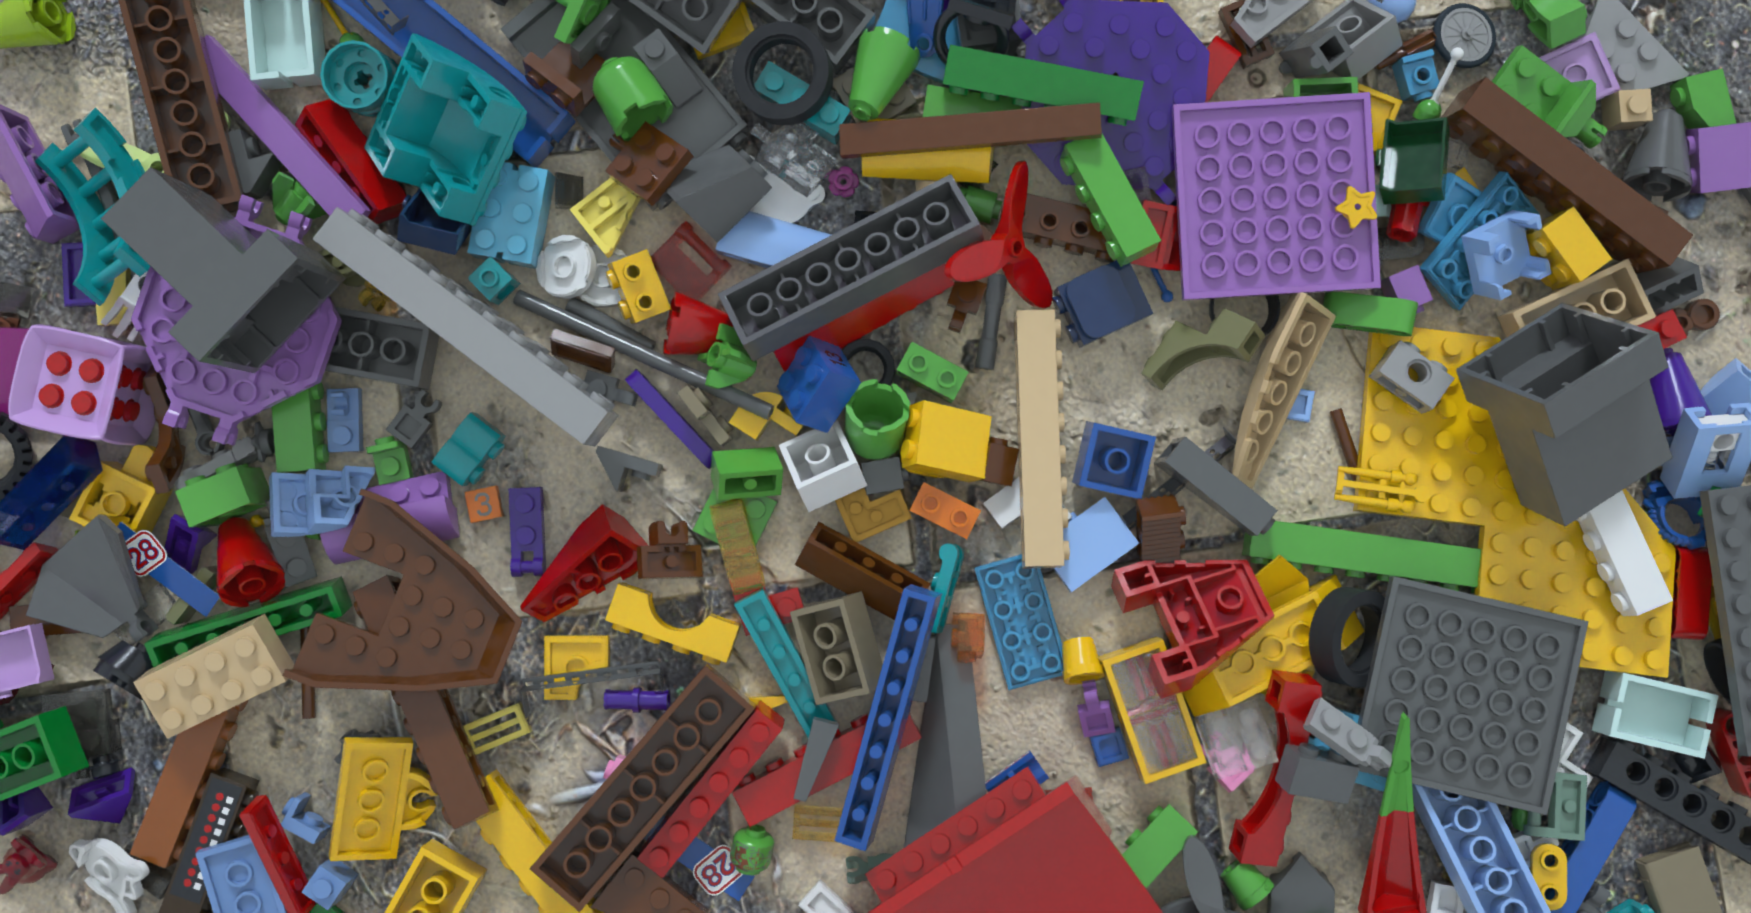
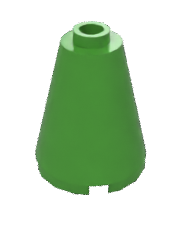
M877 26L871 32H868V28L865 29L859 38L848 102L849 109L857 119L862 121L876 119L918 66L921 58L920 51L917 46L913 50L908 45L909 38L894 29Z

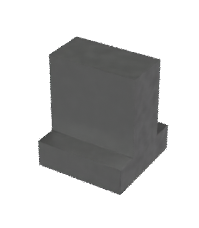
M152 167L101 218L193 306L168 333L195 359L203 363L256 373L346 279L319 252L267 229L256 239L211 195Z
M1561 303L1456 369L1467 402L1489 412L1520 504L1564 527L1672 458L1649 380L1668 368L1659 332Z

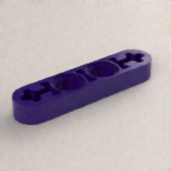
M635 369L625 381L701 463L710 469L712 451L714 450L638 369Z

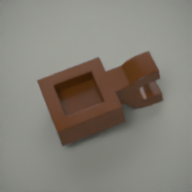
M977 280L954 282L955 285H953L947 302V306L955 308L948 330L960 334L967 313L977 315L987 287L986 283Z

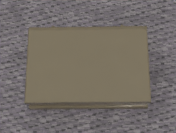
M1686 841L1635 859L1640 873V880L1643 882L1652 910L1655 913H1723L1698 845L1692 846L1690 842Z

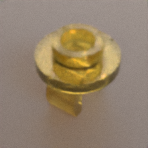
M367 280L364 282L366 288L358 295V300L364 307L374 299L371 305L377 312H380L385 307L386 302L392 301V299Z

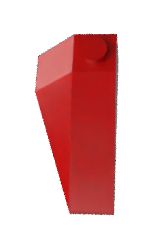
M602 504L578 526L520 605L521 611L543 622L552 619L578 605L579 599L593 591L596 594L606 590V584L619 577L625 580L633 576L638 571L637 547L649 545L625 517Z

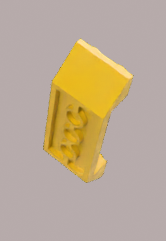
M1336 574L1309 586V592L1272 610L1275 616L1268 624L1192 689L1182 692L1192 715L1196 717L1231 707L1267 689L1272 670L1299 673L1313 666L1309 651L1310 626L1314 613L1325 596L1331 591L1342 587ZM1355 611L1351 613L1345 623L1341 639V650L1346 649L1364 632Z

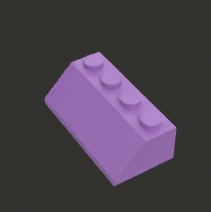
M0 104V179L8 185L12 193L10 199L14 206L22 211L27 221L25 222V227L29 234L35 239L54 244L80 230L76 216L56 183L34 162L43 153L45 148L29 118Z

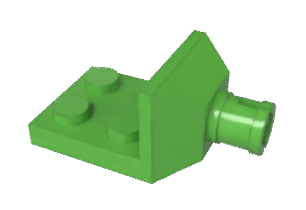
M1523 45L1515 47L1492 80L1494 84L1561 135L1577 138L1588 149L1595 147L1602 141V138L1596 134L1599 133L1605 136L1607 133V128L1603 124H1599L1591 116L1596 109V83L1593 80L1570 82Z

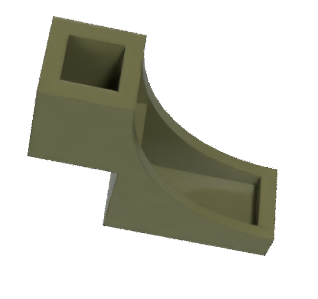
M1226 308L1212 321L1207 334L1176 320L1171 329L1164 334L1162 342L1155 353L1146 361L1141 374L1152 386L1163 391L1166 385L1178 373L1197 362L1217 357L1235 358L1249 362L1266 335L1256 322Z

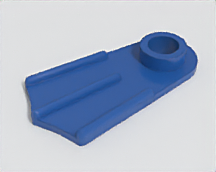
M906 0L910 46L913 50L917 46L920 51V57H930L936 52L933 44V30L938 17L943 12L944 0ZM920 38L928 39L929 47L927 49L919 46Z

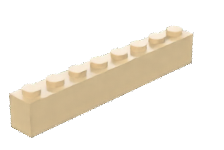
M1016 310L1014 315L1022 569L1061 568L1064 566V560H1069L1070 557L1069 541L1063 540V528H1068V509H1062V496L1067 495L1066 476L1061 477V464L1066 463L1065 445H1060L1059 432H1064L1065 418L1064 413H1059L1058 401H1063V382H1057V369H1062V351L1056 350V338L1061 337L1060 319H1055V310Z

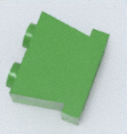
M911 342L896 372L902 378L949 403L954 401L969 373L914 342Z

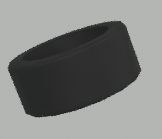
M857 339L842 349L847 360L860 351L875 353L881 359L884 366L882 379L878 383L891 386L895 375V364L890 351L884 345L871 339Z

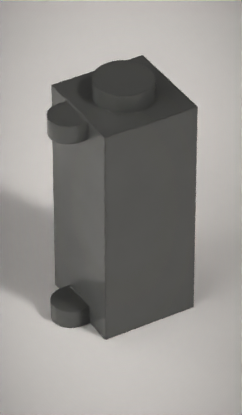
M1337 26L1303 33L1279 52L1284 60L1279 65V71L1282 74L1292 72L1295 78L1326 74L1354 52Z

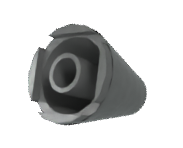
M1661 109L1653 113V121L1646 123L1622 178L1623 182L1648 201L1652 200V196H1664L1663 202L1681 199L1690 193L1693 184L1684 119L1682 115L1672 109Z

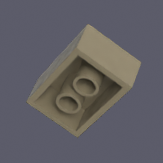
M862 591L810 604L790 612L816 705L866 695L876 691L883 663Z

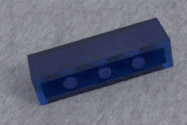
M64 435L0 501V545L25 550L103 471L96 442Z

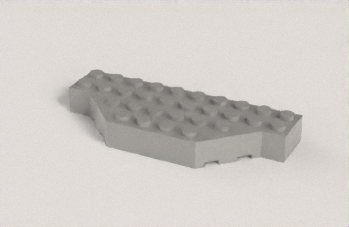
M336 207L312 240L580 443L594 447L599 443L619 416L612 410L615 406L614 403L600 393L588 392L586 389L589 385L577 375L568 372L569 367L554 356L551 357L549 355L550 351L529 337L526 338L523 330L512 322L500 318L498 311L487 303H483L477 298L475 299L473 297L475 294L465 286L451 278L448 279L443 274L440 275V270L429 261L423 260L407 249L403 251L406 246L390 234L387 235L378 229L379 226L363 214L361 215L352 208L349 212H346Z

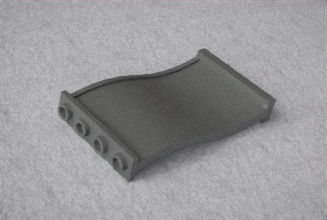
M534 0L504 25L501 31L524 58L530 52H533L543 59L560 42L554 35L567 7L555 0ZM611 0L610 3L612 2L621 10V27L612 36L607 48L603 51L599 50L596 54L604 60L612 57L626 56L638 58L633 47L659 28L703 89L702 92L679 109L672 103L673 110L669 118L664 123L657 120L652 126L688 149L694 156L691 160L728 144L733 149L739 147L747 139L748 125L740 118L692 58L661 23L629 0ZM594 98L577 117L574 115L573 117L612 162L620 152L609 144L610 138L615 140L612 136L615 132L596 98ZM665 191L653 207L648 203L647 205L652 211L656 208L662 210L673 199Z

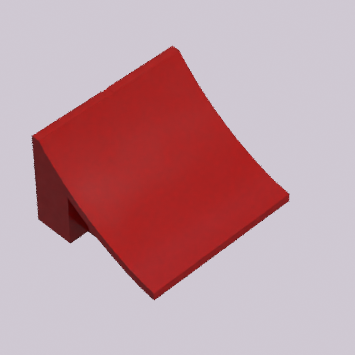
M1029 767L1024 768L865 873V876L882 902L867 913H1163V911L1110 839L1112 829L1076 775L1046 794Z

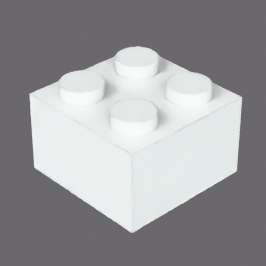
M837 419L828 433L813 429L779 445L808 512L867 486L858 462Z

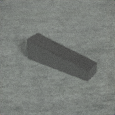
M814 716L793 799L806 802L839 727V722Z

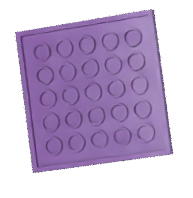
M1370 92L1174 104L1171 107L1182 301L1381 288L1377 219H1362L1354 229H1351L1348 219L1343 214L1335 211V207L1346 199L1347 187L1352 186L1361 194L1371 191L1375 192L1371 206L1377 214ZM1355 204V209L1359 210L1360 205Z

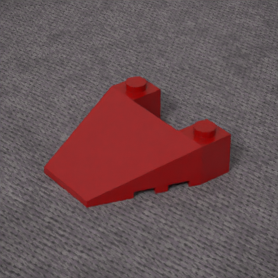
M1144 560L1114 570L1111 587L1122 612L1127 613L1153 604L1172 646V649L1153 654L1148 667V672L1160 699L1192 689L1275 616L1248 560H1205V563H1186V560H1175L1174 563H1155V560Z

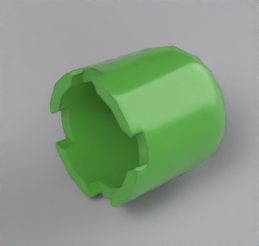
M632 56L612 57L602 64L601 69L594 77L592 89L594 96L616 136L621 135L624 141H629L645 121L651 125L657 120L664 123L672 113L673 105L646 64L638 58Z
M877 379L863 381L846 404L845 437L850 448L857 455L866 459L880 460L890 457L901 446L909 419L910 401L906 393L894 383L891 386L878 383Z

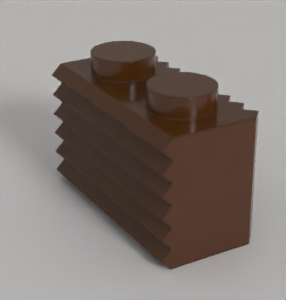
M1175 495L1157 496L1156 498L1151 496L1149 499L1145 497L1143 500L1140 498L1136 500V539L1139 542L1136 550L1140 561L1155 560V563L1180 560V549H1185V536L1183 530H1181V525H1186V513L1184 506H1178Z

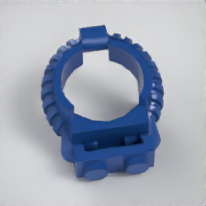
M1654 480L1647 483V487L1642 491L1644 495L1642 504L1648 510L1647 515L1657 528L1660 529L1658 533L1662 535L1661 538L1663 540L1666 539L1668 543L1672 542L1673 545L1687 546L1689 550L1704 547L1705 541H1707L1704 519L1697 514L1702 506L1700 497L1674 499L1663 482ZM1666 504H1675L1686 510L1693 524L1700 523L1699 531L1691 537L1675 532L1665 519Z

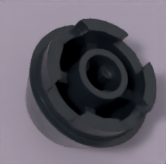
M121 640L98 656L100 660L93 671L143 700L133 682L154 667L145 645L138 642L133 647Z

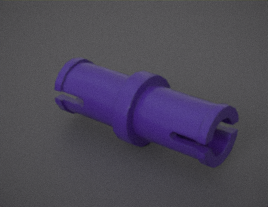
M634 687L633 690L606 689L603 700L604 709H632L633 713H641L642 710L666 711L671 704L670 690L663 692L643 691L641 687Z

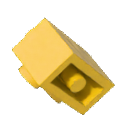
M648 249L607 264L609 271L605 272L612 290L616 288L621 298V301L618 302V307L624 320L629 318L631 324L671 310Z

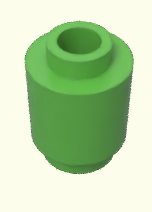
M968 186V188L960 187L962 194L978 221L990 224L992 218L998 220L1003 202L997 200L998 193L973 186Z

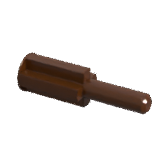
M1427 29V31L1405 41L1399 50L1393 52L1376 65L1375 69L1379 71L1402 57L1434 47L1436 39L1433 36L1436 37L1435 33L1431 29Z

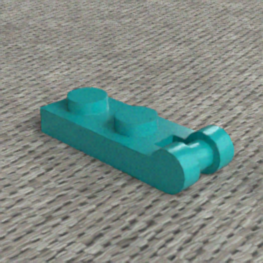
M947 543L939 549L942 565L940 572H936L933 577L931 590L942 593L932 629L933 633L943 632L963 563L964 549L957 544Z

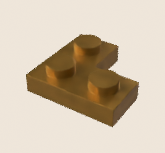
M863 487L835 500L851 539L855 542L862 541L912 519L900 489L870 502Z

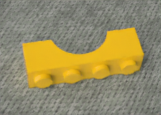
M624 582L617 584L605 618L606 621L613 623L611 628L628 634L631 630L643 634L641 638L648 642L660 644L662 640L673 644L671 649L690 655L691 651L703 655L702 660L714 665H720L721 661L728 662L742 625L712 613L698 626L692 628L673 627L663 621L656 612L653 603V592Z

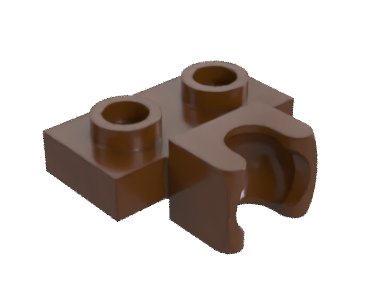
M656 521L649 525V546L637 547L638 579L703 577L701 545H686L688 544V525L686 521L673 524L670 535L666 532L663 521Z

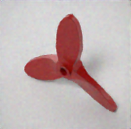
M1018 161L1015 163L1009 177L1001 219L995 233L990 240L976 241L957 251L947 261L944 273L948 279L955 282H970L990 276L1002 268L1008 282L1023 300L1033 307L1047 308L1052 304L1053 291L1051 284L1038 259L1025 247L1022 223L1027 200L1028 165L1026 161Z

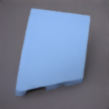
M344 466L342 471L308 469L306 474L272 472L269 477L271 537L314 535L347 527L357 505L363 497L359 495L361 488L366 490L375 473V467Z

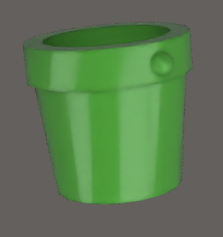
M1238 859L1227 866L1220 875L1236 899L1235 902L1243 911L1259 903L1274 887V883L1269 877L1264 876L1254 865L1242 864Z

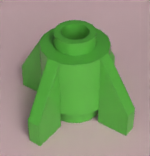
M280 171L273 178L272 205L275 217L280 223L288 226L291 211L305 215L310 219H316L327 214L296 178L294 180V178Z
M720 323L716 339L722 342H715L710 347L708 353L698 354L697 358L698 361L712 367V369L708 370L705 386L714 389L745 381L754 374L757 367V361H752L734 327Z

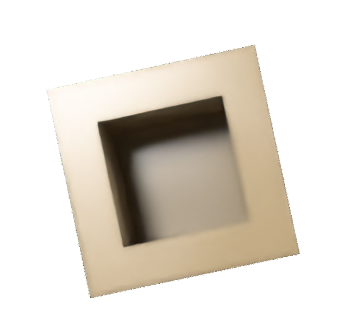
M1651 89L1619 90L1601 100L1602 122L1607 131L1636 129L1653 121Z

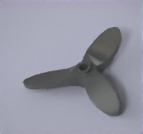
M1188 836L1182 850L1183 868L1190 895L1198 909L1197 913H1241L1227 910L1223 905L1219 875L1207 847L1198 837Z

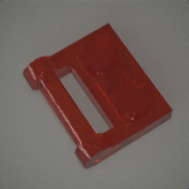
M685 221L651 256L655 269L678 292L700 300L730 270L732 265L726 259L721 260L693 231L694 227L688 221ZM684 240L713 268L709 275L706 276L678 248Z

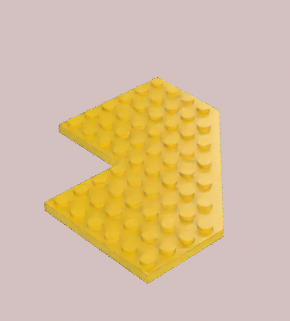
M1418 327L1413 328L1412 336L1369 332L1357 468L1388 472L1396 470L1402 471V474L1415 473L1417 475L1416 484L1412 486L1405 484L1406 488L1415 489L1419 486H1426L1431 491V498L1427 502L1419 503L1413 497L1405 496L1403 501L1408 500L1414 503V509L1410 513H1403L1401 510H1397V512L1387 511L1386 508L1354 503L1353 511L1480 526L1478 549H1481L1478 586L1475 587L1474 595L1589 621L1579 664L1580 668L1668 678L1673 601L1638 616H1622L1611 602V592L1607 583L1598 574L1597 560L1593 552L1586 547L1583 541L1584 533L1579 522L1575 520L1564 527L1520 504L1488 410L1466 400L1456 369L1502 340L1499 337ZM1400 340L1417 346L1421 351V355L1430 361L1434 360L1441 363L1447 368V373L1454 377V380L1434 409L1422 414L1369 377L1388 348ZM1409 368L1408 375L1410 379L1417 382V372ZM1356 475L1357 482L1380 484V479ZM1387 480V486H1400V484L1390 483L1389 480ZM1355 489V496L1378 498V492ZM1623 489L1622 491L1673 599L1676 548L1671 543H1668L1666 539L1663 540L1661 538L1662 535L1658 533L1660 529L1630 493ZM1386 493L1385 499H1398V495Z

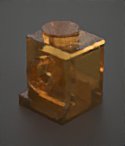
M953 612L951 625H957V628L951 629V648H957V661L973 663L976 662V658L982 659L985 640V614Z

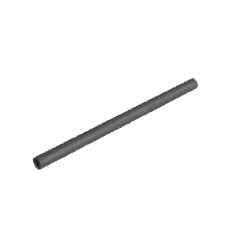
M518 290L514 296L513 303L519 307L598 343L613 347L615 351L696 388L699 387V389L759 417L769 420L773 413L774 405L733 386H726L720 389L705 386L706 374L525 291Z

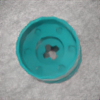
M355 40L342 42L329 50L322 61L320 72L322 86L329 98L335 103L361 116L375 118L378 116L397 71L398 64L395 60L366 42ZM369 77L373 78L372 80L369 81V86H370V87H369V88H366L365 85L368 84V79H367V78H369Z

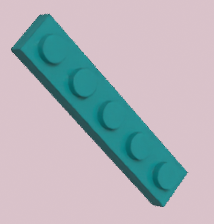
M764 588L734 603L736 610L807 737L809 738L814 716L837 722L827 703L816 705L804 661Z

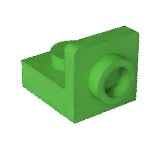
M394 436L376 439V445L366 447L367 454H373L379 485L414 478L407 445L401 441H395Z

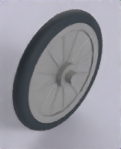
M1466 3L1454 4L1444 9L1435 21L1433 29L1436 37L1433 36L1436 39L1435 46L1439 54L1448 63L1451 60V51L1457 47L1464 51L1463 58L1458 60L1455 65L1459 68L1480 66L1492 55L1496 45L1495 28L1489 16L1480 8Z

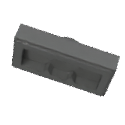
M612 2L609 3L570 44L572 63L578 68L582 69L599 50L603 51L607 48L612 36L621 27V10Z

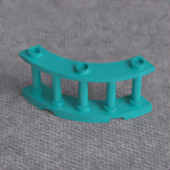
M95 107L73 129L79 135L76 140L63 150L54 143H51L34 162L50 176L62 191L79 224L83 243V259L80 271L73 285L97 305L101 306L108 297L114 279L130 268L140 277L149 270L150 265L120 236L114 239L112 229L101 219L111 207L104 210L95 192L112 180L120 199L145 171L138 159L133 161L123 146L127 143L123 136ZM88 147L95 152L104 165V168L89 180L84 177L78 167L72 162L73 159Z

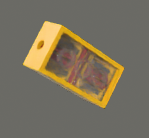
M1157 636L1099 656L1105 672L1104 680L1139 778L1145 784L1207 763L1182 692L1160 699L1148 672L1151 656L1167 650L1164 640Z

